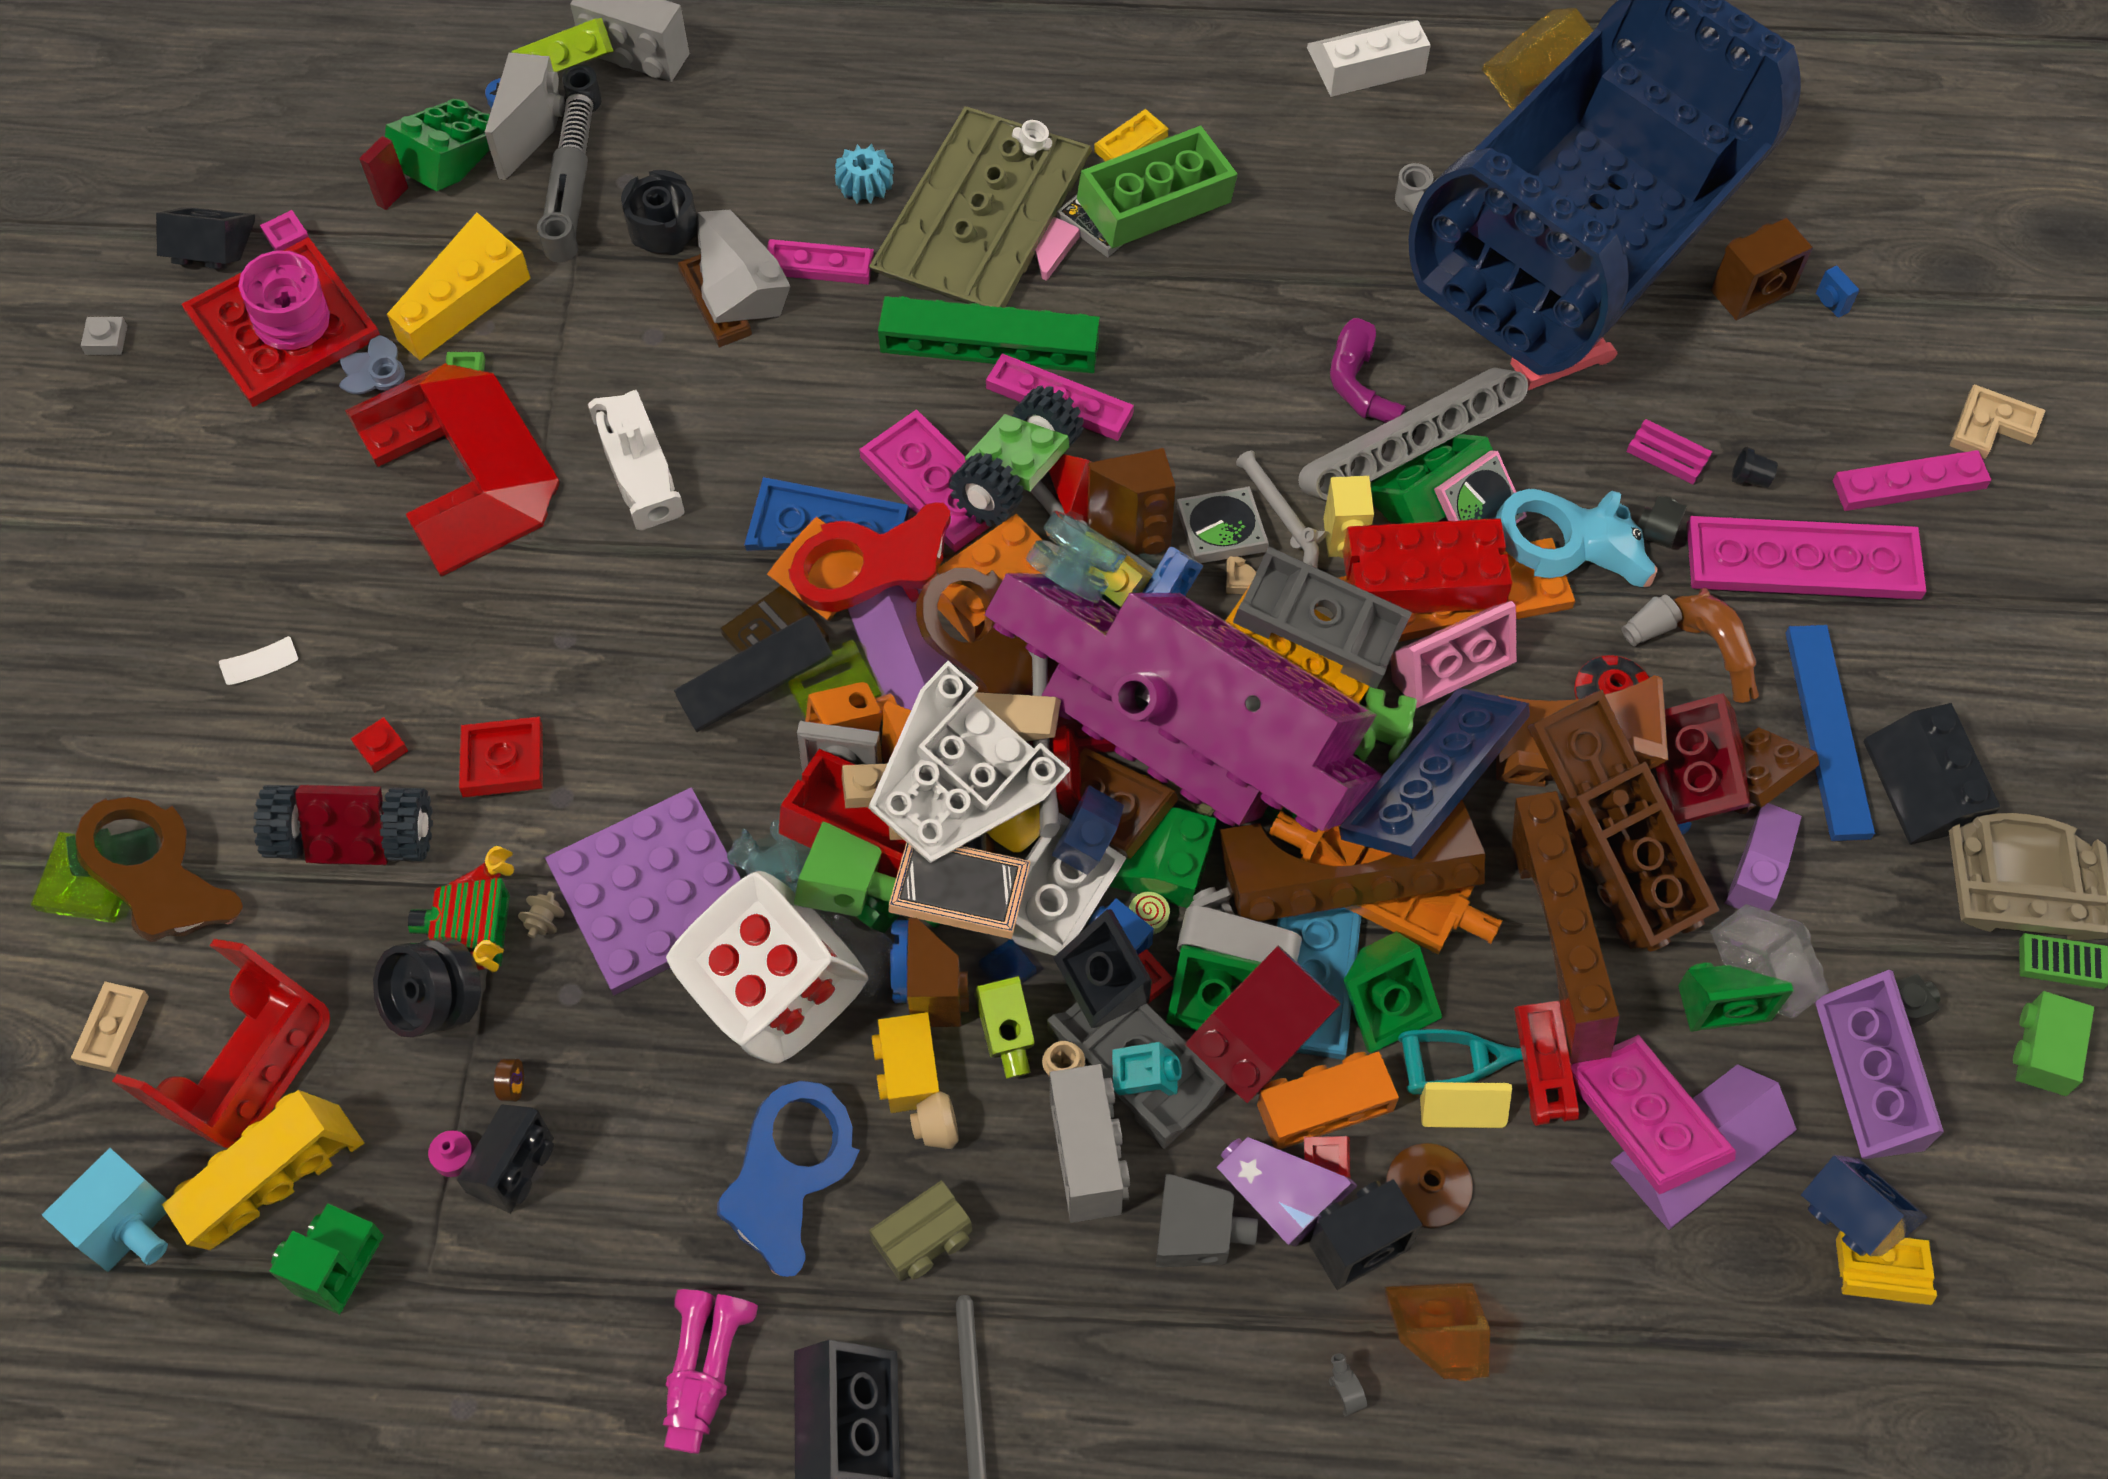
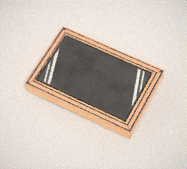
M906 843L889 902V912L1012 939L1030 868V861L961 846L930 863L912 846Z

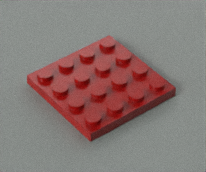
M309 237L283 251H292L305 256L314 265L330 312L327 329L321 338L311 345L295 350L277 349L265 344L256 335L239 289L241 273L181 304L187 316L252 407L334 364L341 358L367 346L371 339L380 335L378 328Z

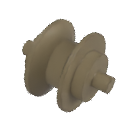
M549 891L547 895L539 894L526 898V902L531 906L529 912H520L518 917L523 922L524 927L529 930L527 934L529 937L535 938L537 934L556 933L557 928L552 921L554 918L564 917L565 912L559 907L560 904L554 900L556 894Z

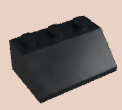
M1952 703L1914 711L1866 737L1863 741L1909 845L1947 837L1952 827L1960 824L1961 828L1968 823H1972L1976 817L1995 814L2001 807Z
M830 1339L795 1350V1479H900L897 1351Z

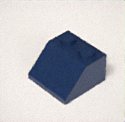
M1834 1155L1801 1194L1811 1204L1808 1207L1809 1212L1825 1225L1830 1226L1833 1223L1845 1234L1842 1238L1843 1242L1861 1256H1864L1866 1253L1869 1256H1883L1928 1218L1859 1158Z

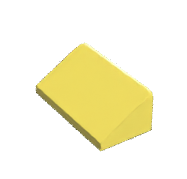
M1427 1082L1420 1096L1422 1125L1424 1127L1504 1128L1508 1122L1512 1085L1509 1083Z

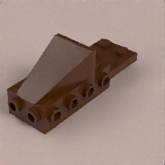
M1603 690L1596 691L1527 726L1563 797L1560 803L1567 829L1573 833L1570 835L1578 868L1597 887L1599 897L1603 903L1610 907L1617 921V933L1622 941L1629 945L1630 949L1647 948L1648 952L1660 949L1671 942L1669 937L1680 931L1684 934L1705 924L1704 918L1719 911L1646 762L1638 763Z

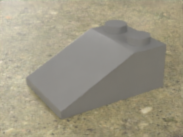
M519 53L508 54L485 129V135L499 179L506 180L555 131L558 117L564 115L565 100L559 94L558 73L553 71L550 56Z

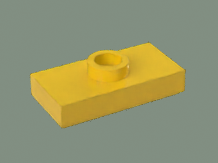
M1144 109L1094 144V152L1104 161H1108L1164 140L1168 137L1169 128L1148 110Z

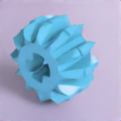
M857 144L855 151L844 149L843 157L837 159L835 182L838 185V189H841L844 198L853 197L856 204L862 199H867L871 204L873 197L876 196L884 199L886 190L892 189L893 164L887 158L884 150L875 151L872 144L866 149H861Z

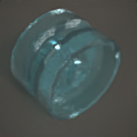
M1055 510L1044 526L1046 535L1057 545L1045 540H1037L1025 559L1035 569L1059 586L1089 601L1098 603L1109 583L1097 569L1107 573H1116L1127 554L1115 543L1089 526Z

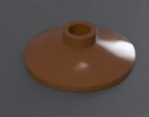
M1432 1143L1410 1146L1394 1158L1388 1169L1386 1182L1392 1179L1395 1180L1421 1221V1227L1439 1228L1455 1222L1463 1215L1471 1201L1473 1184L1470 1172L1463 1160L1444 1146ZM1428 1174L1436 1176L1439 1180V1185L1435 1187L1428 1186L1424 1181V1176Z

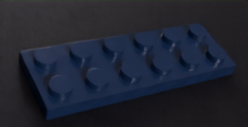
M1463 688L1457 689L1339 826L1341 840L1414 859L1530 717L1529 703Z

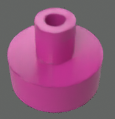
M452 1130L443 1132L434 1138L430 1144L428 1156L438 1173L446 1177H456L460 1175L475 1149L465 1134Z

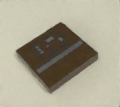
M780 585L720 629L723 637L740 653L809 614ZM816 622L826 642H830L829 635Z

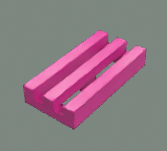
M1647 419L1644 420L1641 428L1638 429L1626 451L1692 485L1712 451ZM1641 442L1661 451V453L1641 444ZM1674 458L1693 467L1694 469L1675 461Z

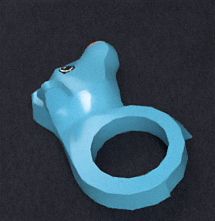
M1526 489L1511 495L1497 512L1495 519L1501 518L1506 544L1505 551L1517 562L1534 569V576L1545 578L1562 577L1578 568L1584 561H1591L1605 569L1618 573L1630 584L1637 587L1651 586L1656 576L1657 567L1645 553L1642 529L1632 520L1629 508L1620 504V492L1611 490L1596 508L1586 509L1552 493L1537 489ZM1528 511L1537 512L1549 517L1563 532L1565 546L1557 549H1545L1530 543L1518 530L1515 515Z

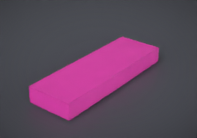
M769 239L767 250L777 259L786 277L869 285L871 276L869 265L874 259V249Z

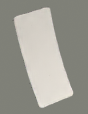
M288 636L256 651L220 660L219 665L226 684L232 685L277 671L296 662L298 656L291 637Z

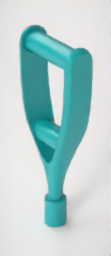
M1445 1029L1411 1030L1401 1033L1398 1037V1041L1402 1042L1409 1080V1085L1406 1088L1410 1094H1422L1424 1086L1427 1084L1419 1042H1452L1470 1046L1474 1068L1473 1073L1457 1078L1430 1082L1475 1083L1508 1064L1523 1060L1521 1048L1501 1045L1463 1031ZM1488 1052L1494 1054L1497 1060L1490 1063Z

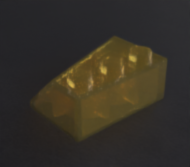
M1577 8L1552 10L1483 64L1482 70L1513 111L1594 30Z

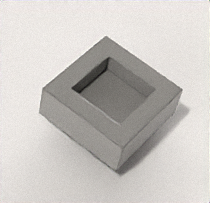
M87 317L81 341V348L85 355H122L128 326L124 318Z

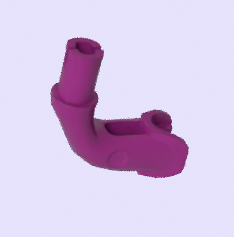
M1353 318L1343 327L1338 337L1336 350L1331 362L1330 379L1335 391L1359 416L1365 419L1368 416L1387 423L1404 414L1406 406L1381 398V396L1376 395V391L1367 389L1356 380V375L1364 361L1369 362L1372 357L1376 329L1373 324L1365 320Z

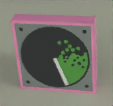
M1498 451L1487 452L1434 489L1448 521L1495 519L1503 503L1516 493ZM1526 512L1515 515L1516 524L1527 517Z

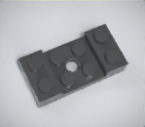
M1268 547L1257 573L1237 610L1233 623L1269 639L1271 632L1343 665L1340 673L1376 689L1384 676L1389 660L1412 612L1272 547ZM1325 607L1332 612L1334 619L1331 621L1320 620L1315 615L1314 609Z
M1077 1002L1066 1012L1053 1014L1047 1020V1032L1057 1042L1069 1041L1076 1044L1084 1053L1085 1064L1087 1066L1101 1064L1103 1078L1111 1077L1112 1083L1113 1049L1160 1042L1178 1056L1182 1075L1181 1079L1177 1081L1178 1093L1176 1095L1168 1096L1160 1089L1121 1096L1114 1092L1135 1113L1134 1120L1163 1149L1225 1094L1226 1083L1185 1045L1186 1042L1148 1004L1138 1007L1097 1028H1091Z

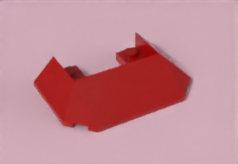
M444 363L345 410L377 467L445 435L471 478L472 482L406 513L410 525L440 577L543 527L548 515V505L552 495L556 494L560 481L494 373Z

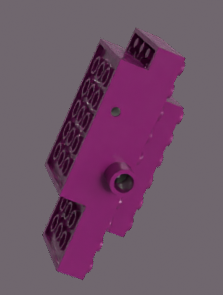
M1006 573L984 614L995 622L993 628L1001 634L1010 638L1017 636L1027 642L1025 648L1032 654L1043 659H1047L1049 656L1059 663L1041 695L1057 697L1061 700L1058 716L1068 720L1072 717L1082 723V730L1086 734L1097 740L1105 738L1116 745L1114 751L1127 760L1135 762L1137 759L1149 767L1147 772L1151 776L1165 783H1168L1169 780L1182 788L1180 793L1185 798L1196 804L1206 803L1215 809L1214 816L1228 825L1235 826L1236 823L1242 825L1261 819L1265 810L1270 805L1279 810H1282L1283 807L1287 808L1297 815L1295 821L1310 831L1317 832L1318 829L1325 831L1341 825L1383 776V774L1353 756L1377 716L1375 713L1181 593H1129L1121 609H1118L1064 574Z

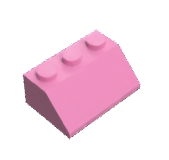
M1509 601L1490 607L1394 651L1390 658L1393 683L1405 696L1416 698V708L1517 662L1516 605Z

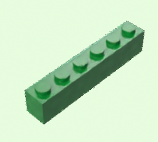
M884 296L878 328L880 353L996 364L1003 353L1042 369L1094 374L1099 343L1100 317L1086 314L1056 313L1048 310L1035 311L1014 307L983 306L976 303L962 304L945 302L943 300L931 301L910 299L904 296Z

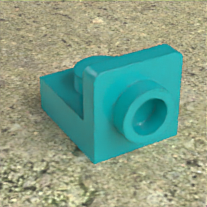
M1155 1042L1112 1050L1114 1092L1120 1096L1159 1089L1168 1096L1178 1093L1177 1081L1181 1079L1182 1075L1181 1063L1178 1056L1162 1043Z

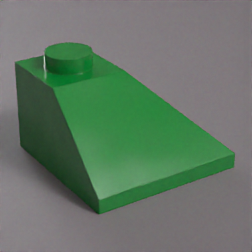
M1396 931L1360 950L1344 978V983L1366 1049L1370 1054L1397 1041L1401 1033L1419 1030L1442 1018L1420 946Z
M1700 963L1690 967L1678 985L1690 1032L1770 1022L1794 991L1791 982L1731 965L1713 966L1712 963Z

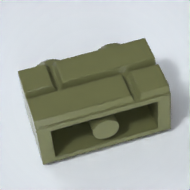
M941 1180L871 1228L869 1232L873 1244L901 1282L908 1276L915 1280L926 1274L934 1265L931 1260L944 1251L950 1255L963 1248L970 1240L968 1234L972 1232V1223Z

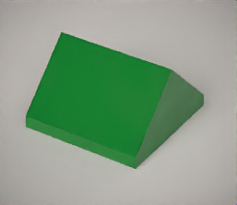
M1182 944L1166 1023L1198 1030L1261 962Z

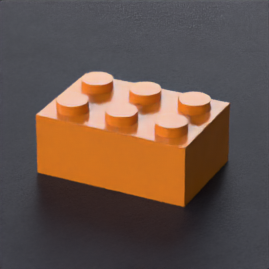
M1017 513L938 568L939 575L953 568H973L985 575L993 570L1002 581L1006 573L1065 575V563ZM948 585L941 593L938 601V610L968 642H973L982 633L985 625V609L982 601L972 589L964 585Z

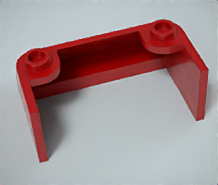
M214 939L209 946L241 969L231 983L229 995L232 1004L243 1012L246 1017L197 1085L185 1077L172 1076L163 1080L155 1089L144 1081L116 1074L112 1082L163 1117L220 1147L228 1149L242 1137L243 1131L248 1126L263 1120L271 1113L326 1033L330 1024V1013L324 1003L244 943Z

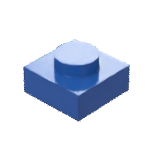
M1837 265L1825 271L1816 291L1821 302L1838 318L1850 312L1859 293L1857 286Z

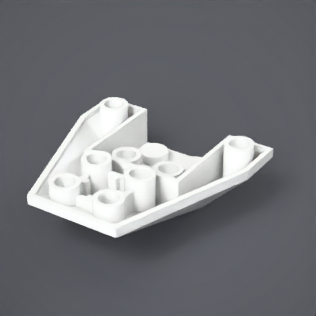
M949 661L920 690L868 807L930 863L1042 802L1071 770L1042 743H1039L1035 748L1031 747L977 699L975 694L978 687Z

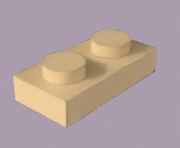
M104 982L71 1059L78 1065L116 1073L149 998L146 992L136 988Z

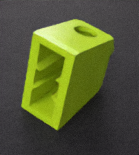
M1019 976L977 986L974 995L990 1057L1001 1056L1006 1079L1031 1073L1025 1049L1032 1048L1034 1038ZM1003 1025L1012 1026L1016 1038L1013 1040L1003 1039L1000 1027Z

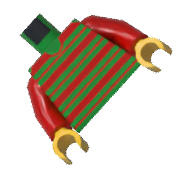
M495 846L489 850L483 864L453 880L448 885L436 888L432 909L410 910L408 916L409 933L428 934V939L439 937L454 938L464 944L475 959L478 971L488 969L491 972H496L502 964L510 894L502 878H499L501 874L505 876L513 874L514 866L505 862L507 858L513 855V852Z

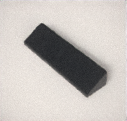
M807 615L674 690V693L695 731L699 732L834 655L813 617Z

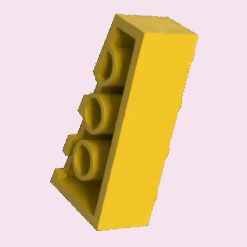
M476 212L387 313L397 341L419 361L531 279L523 252Z
M300 1090L290 1093L280 1099L275 1106L276 1109L263 1120L248 1126L243 1131L242 1137L232 1146L211 1157L208 1161V1166L194 1178L179 1184L175 1188L174 1194L162 1206L186 1244L206 1250L213 1249L260 1216L258 1207L263 1204L270 1205L277 1201L281 1202L294 1193V1182L314 1171L317 1175L333 1166L329 1158L345 1147H348L353 1152L365 1144L340 1106Z

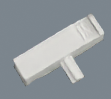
M637 390L630 391L621 396L594 398L588 404L593 423L598 427L606 457L622 497L630 508L635 528L642 531L680 518L685 513L679 492L674 491L675 488L667 461ZM596 410H606L607 415L603 411L597 413Z

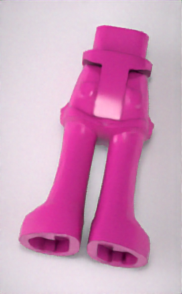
M677 1290L675 1308L682 1315V1324L676 1361L672 1373L667 1376L666 1382L668 1387L667 1417L663 1421V1426L668 1427L664 1448L699 1454L703 1434L709 1435L710 1428L707 1425H710L720 1400L727 1394V1386L724 1382L733 1337L739 1326L754 1321L758 1310V1305L732 1296L717 1295L708 1352L703 1372L695 1371L700 1343L706 1320L713 1310L715 1297L710 1293L699 1290Z

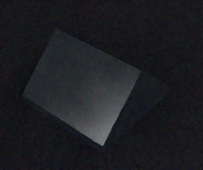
M1112 909L1104 911L1053 957L1091 1028H1097L1150 1002L1152 980Z

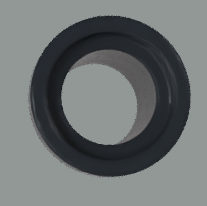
M1744 447L1735 462L1732 482L1737 484L1746 482L1768 488L1776 475L1778 463L1767 459V457L1755 454V450L1752 448Z

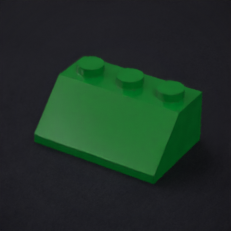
M1459 434L1370 482L1373 505L1392 524L1438 522L1446 515L1434 489L1487 452L1493 451L1488 437Z

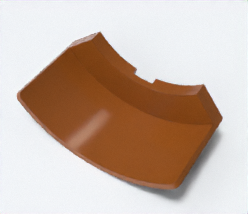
M1653 675L1647 680L1629 688L1605 694L1638 763L1646 762L1649 769H1652L1667 761L1668 750L1662 677ZM1499 695V697L1529 703L1530 717L1496 757L1497 780L1520 785L1545 787V780L1554 779L1527 726L1580 699L1545 701Z

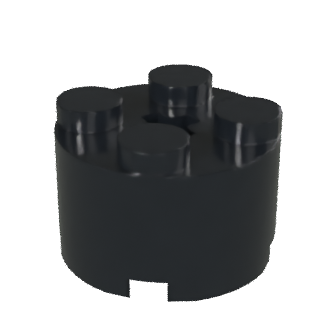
M653 170L649 171V176L640 180L637 176L631 179L625 186L621 202L631 242L635 246L649 252L666 253L668 255H676L682 252L684 246L694 237L697 231V214L694 199L685 179L671 171Z

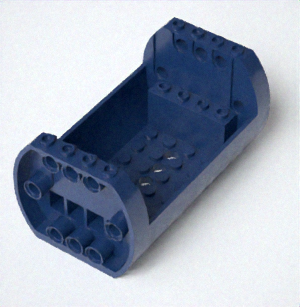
M1617 0L1604 14L1597 28L1473 151L1458 158L1424 192L1414 212L1408 239L1411 267L1420 292L1537 375L1552 374L1574 366L1594 348L1779 145L1796 115L1800 99L1801 78L1794 45L1725 0ZM1609 183L1616 184L1622 189L1615 190L1609 186ZM1590 203H1597L1601 205L1603 209L1597 210L1590 205Z

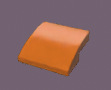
M817 516L797 536L767 573L768 576L800 600L799 594L789 579L788 569L791 568L797 550L807 539L822 531L821 524H826ZM849 550L829 552L814 563L808 575L809 582L818 588L824 589L842 587L853 581L860 573L863 557ZM813 609L828 621L836 613Z

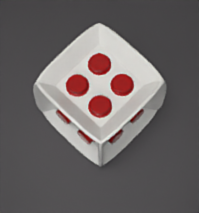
M756 871L734 884L697 918L674 943L666 959L680 983L728 1037L738 1043L749 1055L768 1063L779 1064L806 1047L847 1008L867 983L868 974L850 949L812 908L794 905L795 893L789 886L766 872Z

